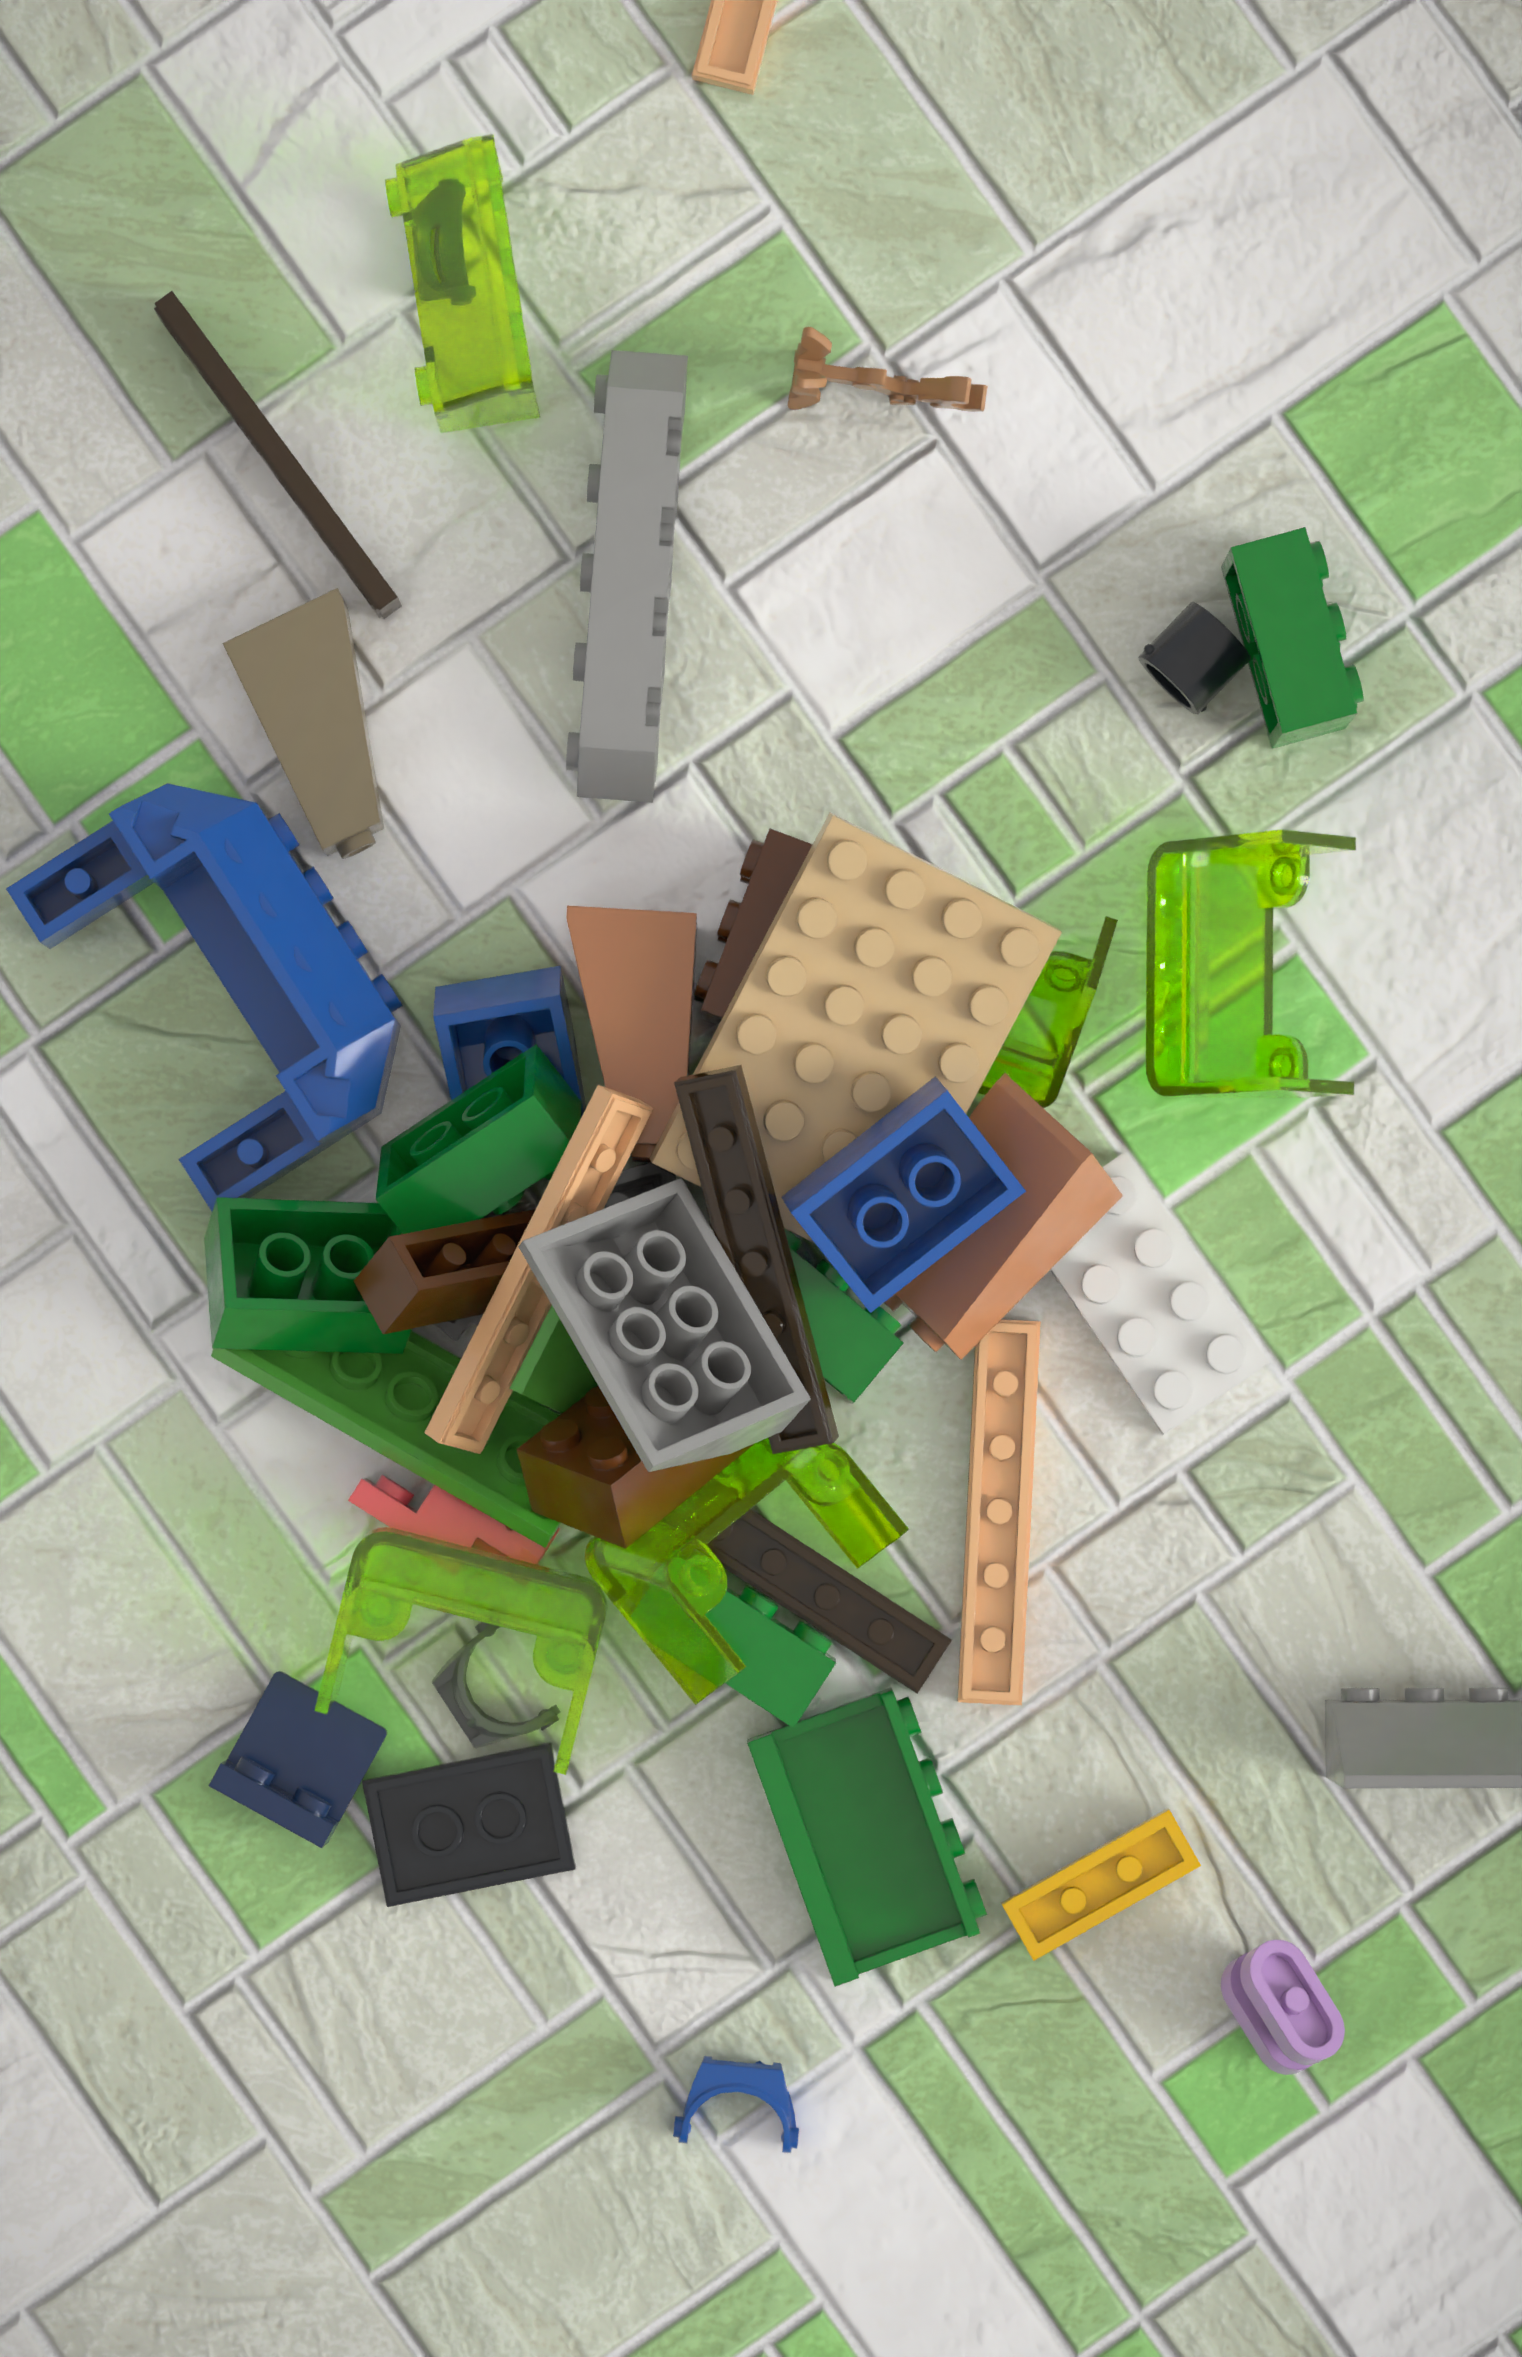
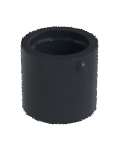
M1191 602L1151 644L1145 645L1144 651L1138 657L1140 663L1150 676L1172 698L1193 714L1205 711L1208 703L1251 660L1250 654L1235 635L1213 614L1195 602Z

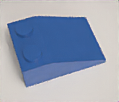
M561 966L435 987L433 1018L451 1100L537 1044L582 1101V1117L586 1109Z

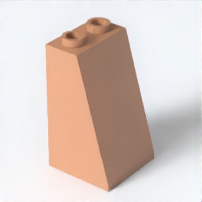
M567 906L566 919L605 1087L637 1098L653 1108L631 1153L632 1161L651 1162L650 1156L679 1102L674 1082L680 1077L689 1075L697 913Z
M1006 1073L995 1082L971 1113L969 1119L1026 1192L884 1302L893 1312L903 1304L916 1316L908 1326L934 1352H937L945 1344L960 1360L1123 1197L1095 1156Z

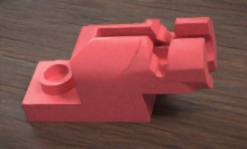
M381 1475L376 1484L367 1478L361 1479L348 1500L456 1570L461 1568L474 1548L480 1552L477 1559L511 1571L526 1581L560 1530V1528L557 1529L547 1547L544 1548L436 1485L433 1486L417 1511L408 1505L414 1494L384 1475Z

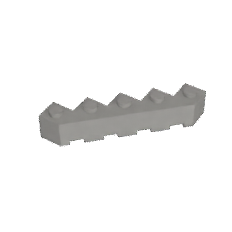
M612 350L609 374L596 376L594 413H603L605 416L601 464L589 465L587 502L598 503L594 554H582L580 591L591 592L587 643L576 642L573 665V681L584 682L580 733L569 732L566 754V770L578 771L577 797L653 803L658 765L660 710L665 675L667 620L672 584L674 530L679 493L681 440L686 401L688 356Z

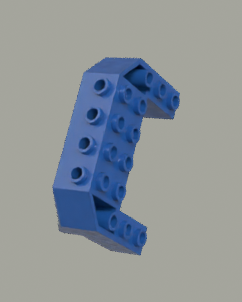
M167 783L118 807L109 813L113 821L12 884L6 890L40 943L49 949L153 883L164 891L279 1071L276 1077L285 1089L280 1095L179 1158L180 1163L208 1207L213 1211L217 1197H252L382 1113L401 1028L393 1012L403 1005L383 974L371 980L362 966L359 958L368 953V950L348 920L337 926L324 905L333 900L334 897L314 866L304 873L298 866L290 851L300 844L280 813L268 819L265 812L256 802Z

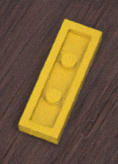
M1167 1808L1001 1902L1034 1961L1197 1869L1201 1864L1170 1809Z

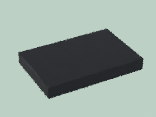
M552 1742L362 1781L387 1907L576 1869Z

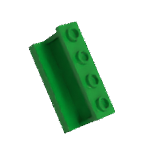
M892 1687L798 1721L794 1729L786 1725L747 1739L748 1747L835 1987L858 1979L859 1974L964 1936L970 1938L981 1934L976 1919L987 1915L975 1879L962 1883L954 1858L964 1855L965 1851L953 1818L940 1822L932 1797L943 1794V1790L931 1757L918 1761L910 1737L922 1732L909 1696L896 1700Z

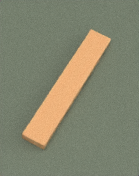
M597 1085L518 1246L526 1239L604 1209L652 1113L653 1108L632 1096ZM518 1246L424 1432L440 1444L481 1454L513 1391L510 1387L552 1306Z
M1001 1319L975 1345L957 1702L1022 1705L1041 1321Z

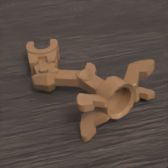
M805 327L803 329L801 343L798 344V348L795 350L794 372L787 404L788 408L792 410L806 408L820 402L821 392L819 388L826 387L827 382L852 385L858 389L874 390L886 394L889 397L890 405H916V401L929 402L930 406L935 408L969 412H983L985 409L988 386L971 384L972 379L969 377L921 378L919 382L918 380L907 379L904 376L894 375L893 378L886 376V369L847 368L825 364L826 358L824 357L831 353L832 342L812 327Z

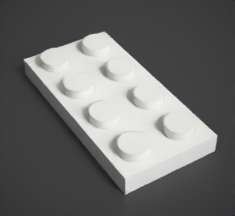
M1125 1151L1103 1166V1169L1122 1193L1123 1197L1050 1270L1160 1432L1164 1435L1270 1362Z

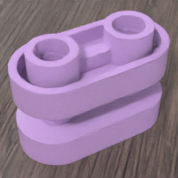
M1270 1940L1234 1959L1225 1968L1221 1978L1223 1998L1256 2053L1269 2069L1283 2075L1296 2074L1313 2064L1331 2057L1339 2050L1345 2034L1342 2016L1308 1960L1295 1945L1284 1940Z

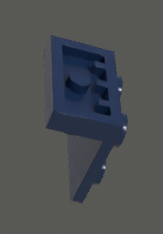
M278 1671L271 1678L228 1759L219 1765L208 1786L316 1846L323 1848L329 1842L384 1742L387 1730L285 1672Z

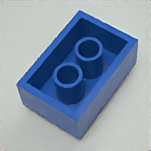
M935 1076L781 1198L798 1223L871 1313L1025 1193L1026 1190Z

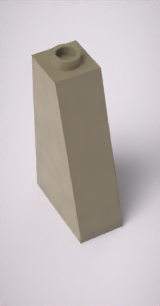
M336 588L222 644L322 850L327 856L338 851L341 858L346 859L376 844L373 834L383 830L384 823L349 611L339 589Z

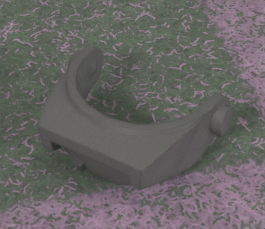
M490 1616L476 1625L475 1628L479 1634L456 1652L432 1680V1684L474 1748L494 1744L540 1728L543 1731L559 1720L557 1714L560 1713L557 1705L540 1711L538 1716L531 1720L510 1723L499 1721L487 1715L474 1702L466 1682L469 1658L476 1645L482 1639L491 1637L498 1628L504 1625L499 1617L494 1620L493 1616Z

